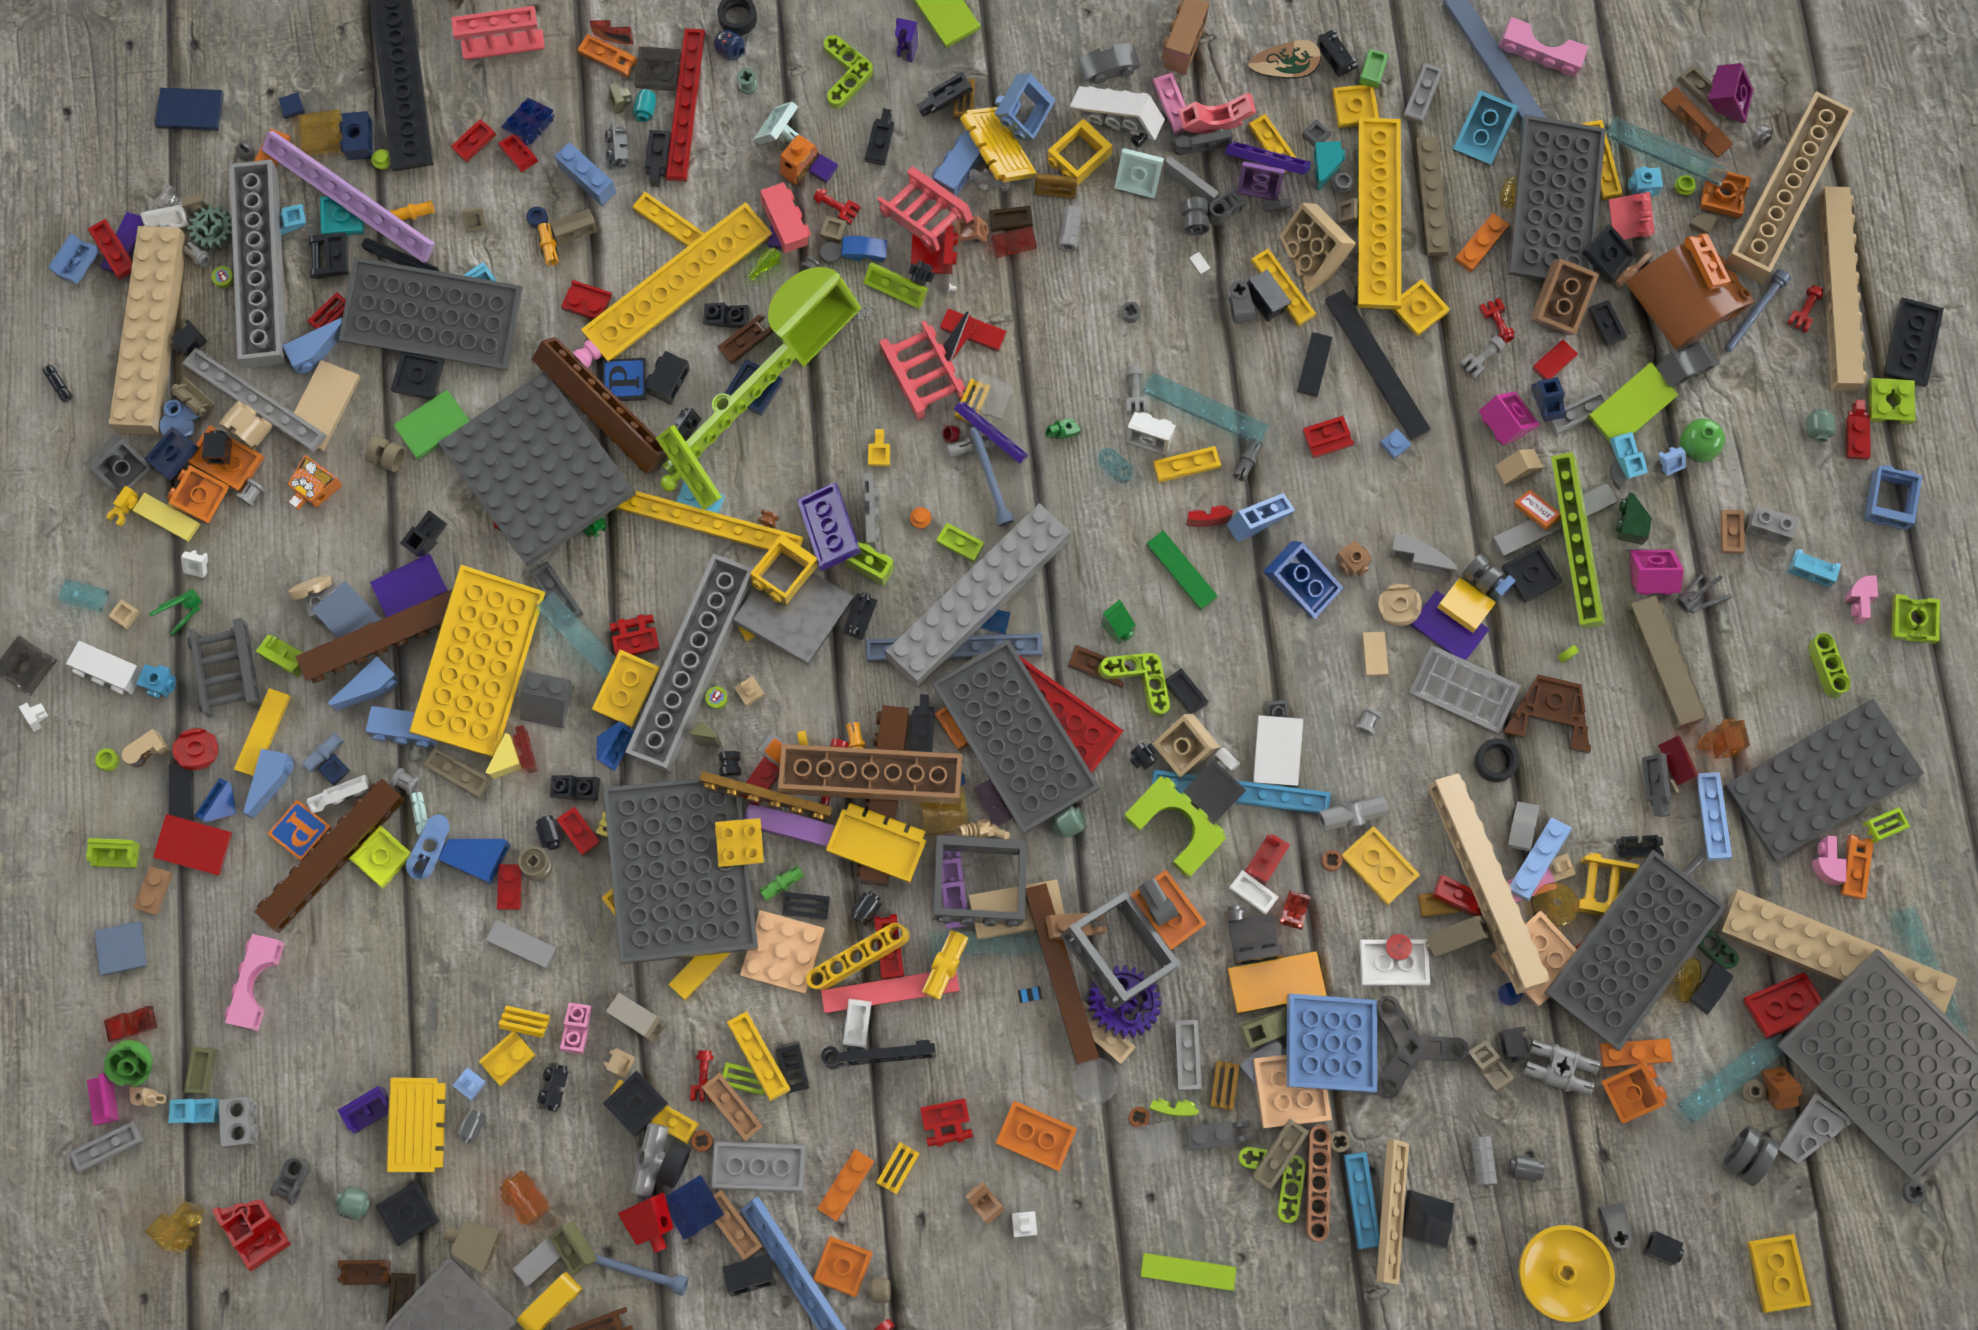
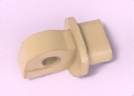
M130 1087V1102L133 1105L154 1107L157 1103L163 1104L166 1101V1096L159 1094L154 1089Z

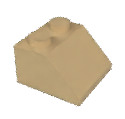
M1194 714L1183 715L1152 743L1180 778L1204 763L1220 748Z

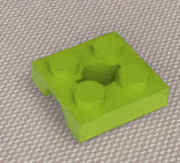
M1871 378L1868 381L1870 422L1881 423L1885 420L1900 421V424L1912 425L1916 421L1915 381ZM1889 395L1896 402V406L1893 409L1886 401Z
M1894 595L1892 597L1891 639L1931 644L1939 642L1940 599L1927 598L1915 600L1908 598V595ZM1915 611L1921 618V624L1918 626L1911 619V613Z

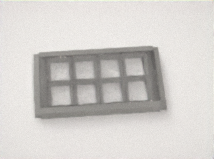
M1431 645L1409 694L1499 734L1521 685Z

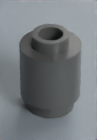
M467 1108L466 1112L462 1113L454 1132L458 1135L457 1140L468 1144L471 1143V1140L476 1141L483 1126L485 1114Z
M1515 1155L1514 1159L1509 1161L1508 1172L1512 1173V1178L1536 1182V1180L1542 1181L1544 1176L1545 1164L1544 1162H1539V1159Z

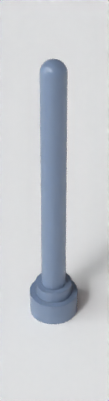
M1777 269L1772 275V284L1726 344L1725 350L1727 352L1733 351L1777 290L1789 283L1791 276L1786 271Z
M974 426L970 429L998 511L995 519L998 526H1004L1014 522L1012 512L1005 508L980 432Z
M595 1254L597 1260L594 1264L668 1286L670 1290H673L674 1294L683 1296L686 1291L688 1277L678 1275V1277L673 1276L672 1278Z

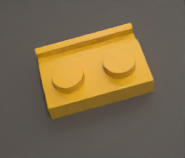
M512 1031L480 1059L479 1062L498 1085L502 1087L535 1058L536 1054L517 1032Z

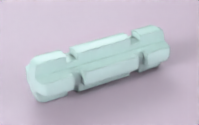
M415 792L410 795V799L413 804L412 810L415 823L417 824V834L420 835L428 819L425 805L422 803L424 802L423 794Z

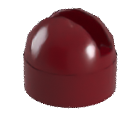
M946 425L942 432L945 442H956L960 438L959 434H961L960 429L954 425Z

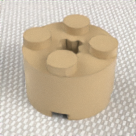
M240 401L235 403L219 422L226 431L238 440L245 441V445L253 450L257 448L273 426L264 418L261 419L257 416V412Z

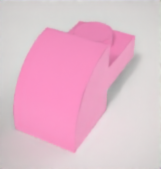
M1866 576L1859 579L1848 589L1845 595V603H1853L1851 614L1855 619V624H1864L1871 618L1870 603L1878 597L1877 576Z
M1827 836L1818 844V855H1821V857L1812 861V867L1820 880L1830 885L1839 886L1846 882V859H1837V836Z

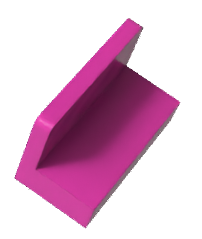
M105 1073L99 1074L97 1078L87 1080L93 1125L99 1126L119 1121L114 1083L109 1080Z

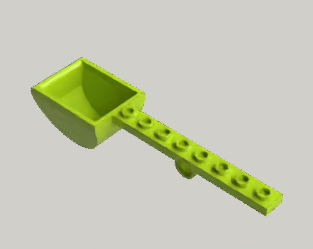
M826 267L806 269L792 276L777 290L769 305L768 321L770 327L783 344L731 396L721 393L714 397L711 405L715 412L686 441L697 459L777 379L780 373L792 364L794 359L804 367L861 310L860 304L840 274ZM670 459L662 465L671 475L677 472Z

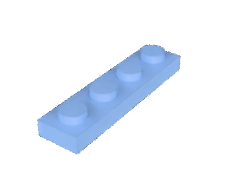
M1720 772L1698 773L1699 776L1696 777L1707 860H1731L1732 853Z
M1551 817L1510 884L1511 894L1529 902L1570 834L1572 827Z

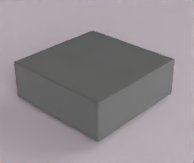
M1316 119L1302 132L1301 136L1314 147L1315 142H1325L1331 136V132Z

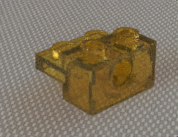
M185 1201L171 1217L161 1213L144 1232L164 1251H185L192 1244L193 1241L191 1239L196 1235L190 1227L196 1226L202 1220V1214L206 1210L200 1204Z

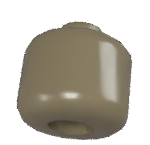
M873 1279L871 1286L867 1287V1294L871 1296V1300L874 1303L890 1301L891 1283L889 1279Z

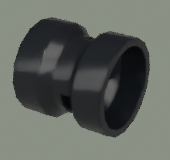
M739 751L719 753V761L723 763L719 769L720 776L742 775V769L738 763L741 760V753Z

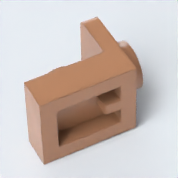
M978 215L973 216V219L968 223L962 219L955 220V233H958V242L978 239L982 243L987 242L989 228L987 223Z

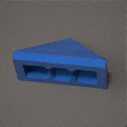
M619 721L597 736V760L615 771L626 752L634 730Z
M219 778L194 816L208 822L237 814L231 783Z

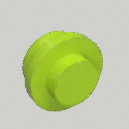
M380 149L373 153L371 161L375 168L386 170L391 166L389 151Z
M1684 175L1677 178L1674 188L1678 194L1689 196L1694 192L1696 183L1691 176Z

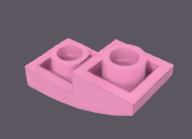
M568 1004L564 1021L565 1029L560 1046L561 1052L584 1055L592 1009L590 1005Z

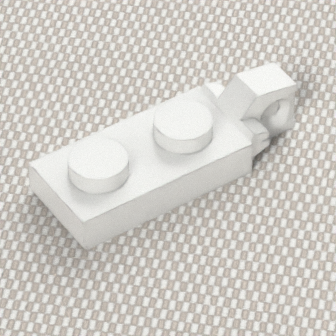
M362 775L323 790V793L307 798V804L311 812L323 811L325 805L330 803L333 805L339 804L345 800V797L362 795L368 789V778L366 775Z

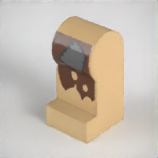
M151 729L123 749L122 759L133 767H141L148 758L157 752L165 755L171 750L160 733Z

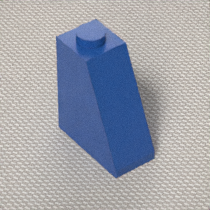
M448 839L447 843H444L438 860L447 866L491 885L499 869V864H502L511 844L505 839Z

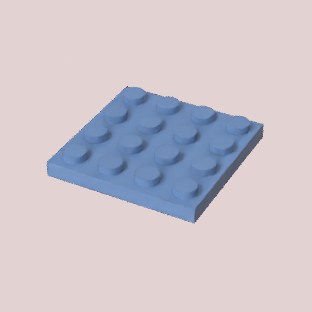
M1288 994L1286 1087L1376 1093L1377 1000Z

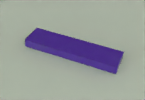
M1235 141L1230 143L1225 151V154L1302 175L1307 173L1311 166L1310 161Z
M964 401L959 402L954 407L956 412L1017 462L1022 463L1028 457L1024 450Z

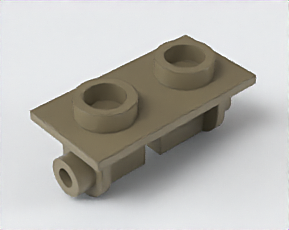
M184 377L180 385L174 384L171 387L172 394L177 396L182 402L184 401L194 411L196 416H200L204 420L208 419L215 403L193 383Z

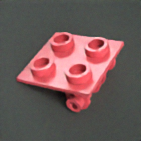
M1650 192L1608 200L1611 225L1623 239L1640 236L1648 237L1655 234Z

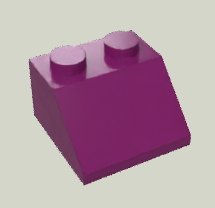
M1742 63L1717 65L1716 73L1712 77L1713 85L1708 93V101L1712 104L1715 112L1741 123H1746L1754 88Z

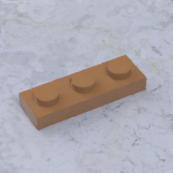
M720 1072L701 1087L744 1142L763 1127Z
M722 1190L702 1204L743 1260H747L764 1247Z

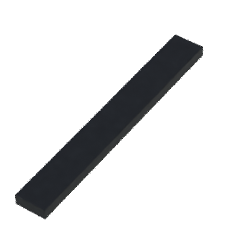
M1343 289L1327 297L1325 303L1410 440L1412 441L1429 432L1431 428L1345 290Z

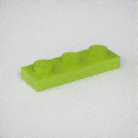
M873 262L869 264L863 282L918 309L923 306L928 291L927 287Z

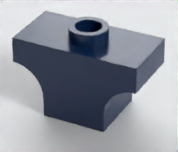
M1559 378L1540 380L1532 384L1531 391L1543 421L1565 418V393Z

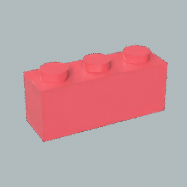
M783 182L761 190V203L784 253L807 246L810 231L806 224L803 225L801 221L802 214L799 207H795L793 203L794 196L791 189H787Z

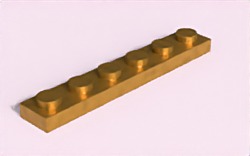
M702 771L699 779L700 783L704 784L703 788L712 791H716L717 788L725 790V794L733 797H738V794L747 796L749 801L759 803L762 800L769 802L768 806L781 809L784 806L790 808V812L803 815V812L812 814L811 817L817 820L824 821L825 818L830 819L832 814V807L711 773Z

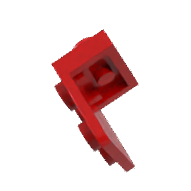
M949 225L945 229V234L941 233L936 237L940 246L938 251L931 246H925L920 238L914 234L912 235L911 265L912 263L917 265L918 260L933 266L931 272L935 274H953V265H957V252H953L954 245L958 246V233H954V225Z

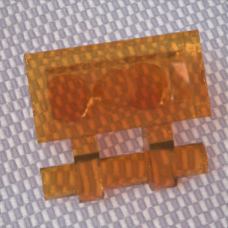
M1735 718L1723 720L1720 725L1716 726V729L1707 732L1697 741V748L1699 750L1713 749L1715 759L1738 756L1750 746L1744 720L1736 721Z
M521 1170L512 1178H506L502 1182L503 1185L499 1187L502 1192L500 1195L501 1199L507 1206H513L516 1210L514 1216L522 1225L525 1223L528 1226H532L553 1209L526 1171Z

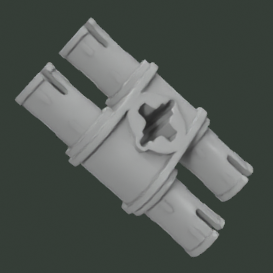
M1532 1039L1530 1044L1532 1047L1529 1048V1053L1547 1058L1549 1064L1547 1067H1543L1526 1061L1524 1065L1526 1069L1523 1070V1075L1542 1080V1083L1546 1086L1549 1084L1564 1089V1092L1572 1090L1588 1097L1592 1095L1593 1090L1591 1088H1594V1083L1576 1078L1574 1071L1577 1068L1596 1075L1599 1070L1597 1066H1600V1061L1581 1056L1579 1051L1560 1047L1559 1044L1551 1046ZM1560 1063H1563V1068L1566 1069L1562 1073L1560 1068L1557 1067Z

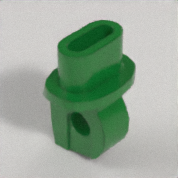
M1067 418L1062 422L1060 420L1055 421L1053 425L1048 426L1045 435L1047 438L1064 439L1079 435L1081 429L1075 420Z

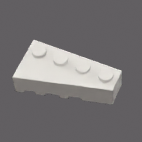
M1079 86L1070 105V109L1079 120L1084 118L1087 122L1101 126L1104 122L1112 127V129L1119 131L1123 127L1131 130V134L1138 136L1140 132L1145 133L1152 140L1156 139L1165 120L1152 97L1147 93L1139 94L1126 90L1114 91L1109 88L1098 89L1092 86Z

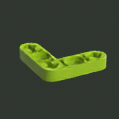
M829 35L824 40L826 54L848 70L827 93L828 104L832 108L838 109L843 107L872 77L873 66L867 58L840 37ZM831 43L832 45H834L836 43L837 48H830L829 44ZM845 54H852L854 59L848 62L843 60V56ZM867 67V70H868L867 72L863 70V71L860 73V68L865 69V68ZM847 80L856 82V85L852 88H848L844 84ZM840 95V100H833V96L838 97Z
M1142 653L1107 657L1099 664L1098 672L1105 679L1141 676L1147 707L1152 715L1160 717L1169 710L1170 702L1161 659L1157 654ZM1149 659H1150V662H1151V663H1154V664H1155V665L1152 667V670H1151V666H1150V665H1146V662H1147ZM1125 661L1134 663V671H1128L1125 668ZM1107 664L1109 667H1116L1119 664V668H1114L1111 672L1104 667ZM1150 680H1157L1160 688L1158 690L1152 689L1149 685ZM1157 699L1158 703L1160 705H1163V707L1160 710L1159 707L1154 706V704L1157 703Z
M1254 1147L1242 1149L1238 1155L1239 1164L1251 1170H1256L1259 1161H1251L1250 1164H1246V1159H1243L1242 1156L1250 1151L1251 1156L1257 1158L1260 1157L1259 1153H1263V1159L1268 1151ZM1294 1155L1289 1163L1297 1160V1164L1301 1165V1169H1297L1295 1172V1177L1299 1176L1300 1180L1286 1179V1175H1292V1168L1288 1165L1282 1173L1277 1216L1285 1224L1296 1221L1299 1216L1306 1164L1297 1155ZM1287 1183H1294L1297 1186L1298 1192L1295 1196L1286 1194L1285 1186ZM1283 1198L1296 1200V1205L1291 1203L1290 1211L1294 1212V1216H1290L1289 1220L1285 1219V1215L1282 1214V1210L1287 1208L1288 1203L1283 1202Z

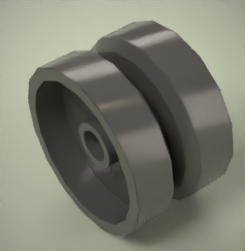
M1748 1125L1731 1144L1723 1160L1722 1168L1732 1175L1740 1173V1178L1743 1182L1751 1187L1755 1186L1765 1176L1775 1160L1779 1150V1143L1770 1137L1761 1139L1760 1131Z

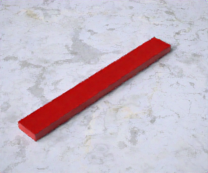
M684 28L666 170V180L687 182L706 34L704 29Z

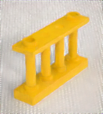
M1588 853V855L1582 857L1580 863L1589 865L1585 897L1575 902L1574 911L1602 916L1618 895L1620 870L1634 873L1640 864L1601 858L1602 855L1597 853ZM1598 867L1611 869L1608 900L1605 903L1596 902L1594 898Z

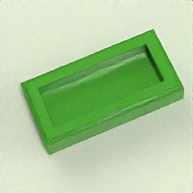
M1369 49L1359 83L1378 89L1389 54Z

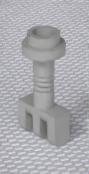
M1499 336L1491 338L1489 340L1491 345L1476 358L1470 353L1459 363L1462 367L1468 362L1470 363L1465 369L1467 373L1471 372L1474 368L1476 369L1471 375L1473 379L1485 371L1482 363L1496 351L1501 353L1504 350L1506 344Z
M1139 365L1129 366L1126 371V377L1131 378L1132 397L1126 398L1127 413H1131V405H1134L1135 412L1139 413V404H1143V411L1148 412L1147 396H1140L1139 377L1143 375V370L1140 369Z

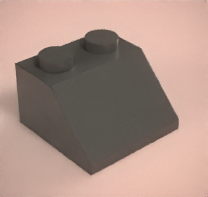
M116 433L84 463L118 495L125 485L132 488L153 468Z
M527 671L521 692L520 719L564 728L574 690L572 682L564 678Z

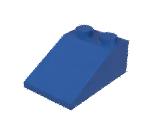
M1291 541L1263 571L1277 588L1313 619H1316L1344 589L1303 542Z

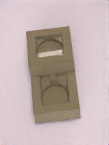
M1484 1040L1469 1051V1057L1496 1094L1515 1081L1514 1076L1501 1062L1499 1054L1487 1040Z

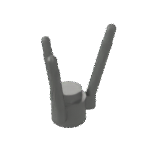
M1700 574L1685 591L1679 594L1677 602L1681 609L1686 613L1691 611L1694 614L1700 609L1731 599L1732 595L1729 594L1699 605V602H1701L1700 595L1722 580L1723 576H1718L1697 592H1690L1703 578V574Z

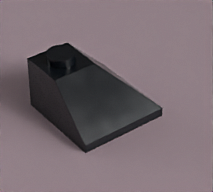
M1408 1190L1404 1207L1402 1237L1440 1249L1447 1248L1453 1223L1454 1203Z

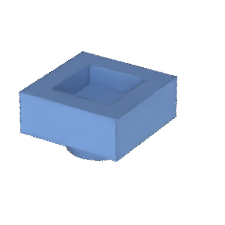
M1396 429L1381 440L1380 445L1394 460L1410 448L1411 443Z
M1510 575L1505 580L1500 578L1492 587L1495 590L1491 597L1498 601L1513 586L1516 580Z

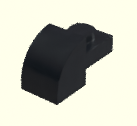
M428 510L418 525L411 527L400 544L415 556L422 557L438 543L436 539L448 523Z

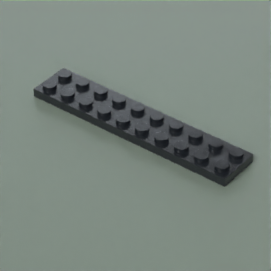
M370 0L391 169L395 172L434 165L413 0Z

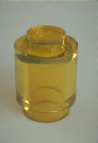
M1510 176V178L1504 180L1499 196L1500 205L1503 207L1514 209L1517 176Z

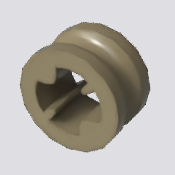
M1337 1131L1331 1135L1332 1151L1342 1153L1349 1148L1350 1138L1345 1132ZM1342 1136L1345 1146L1336 1148L1334 1146L1336 1142H1333L1334 1137L1339 1138Z

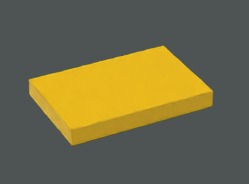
M619 650L592 710L633 728L661 668L623 650Z
M1374 826L1341 855L1349 867L1386 906L1420 876Z
M1795 1234L1748 1241V1251L1763 1313L1810 1306L1811 1301Z

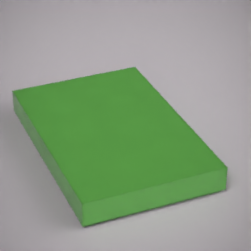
M446 390L395 423L394 427L417 460L440 446L439 441L470 421L449 391Z

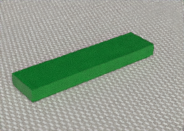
M1164 530L1146 543V546L1200 611L1218 598V595Z

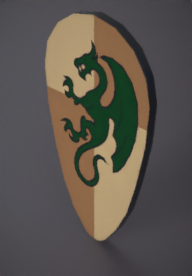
M1309 40L1291 41L1258 53L1249 60L1248 66L1254 72L1264 76L1286 79L1303 78L1316 71L1320 65L1321 52L1318 46Z

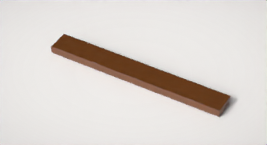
M1044 883L1026 888V900L1075 1063L1079 1065L1099 1058L1064 940H1049L1045 917L1056 914L1047 884Z

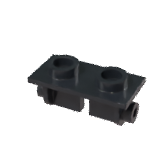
M692 407L681 410V413L674 421V424L677 425V430L685 442L701 421L700 416Z
M863 592L862 595L857 593L842 633L863 640L878 600L870 598L871 595L869 593Z
M1658 835L1642 836L1641 843H1638V836H1621L1620 839H1616V844H1614V849L1619 859L1646 858L1651 850H1655L1664 857L1660 847L1663 846V837Z
M550 1063L549 1067L545 1068L543 1073L544 1088L540 1090L537 1098V1103L540 1104L539 1109H546L549 1106L548 1111L557 1112V1109L560 1108L564 1092L557 1091L556 1086L565 1087L569 1073L567 1066L558 1065L557 1069V1063Z

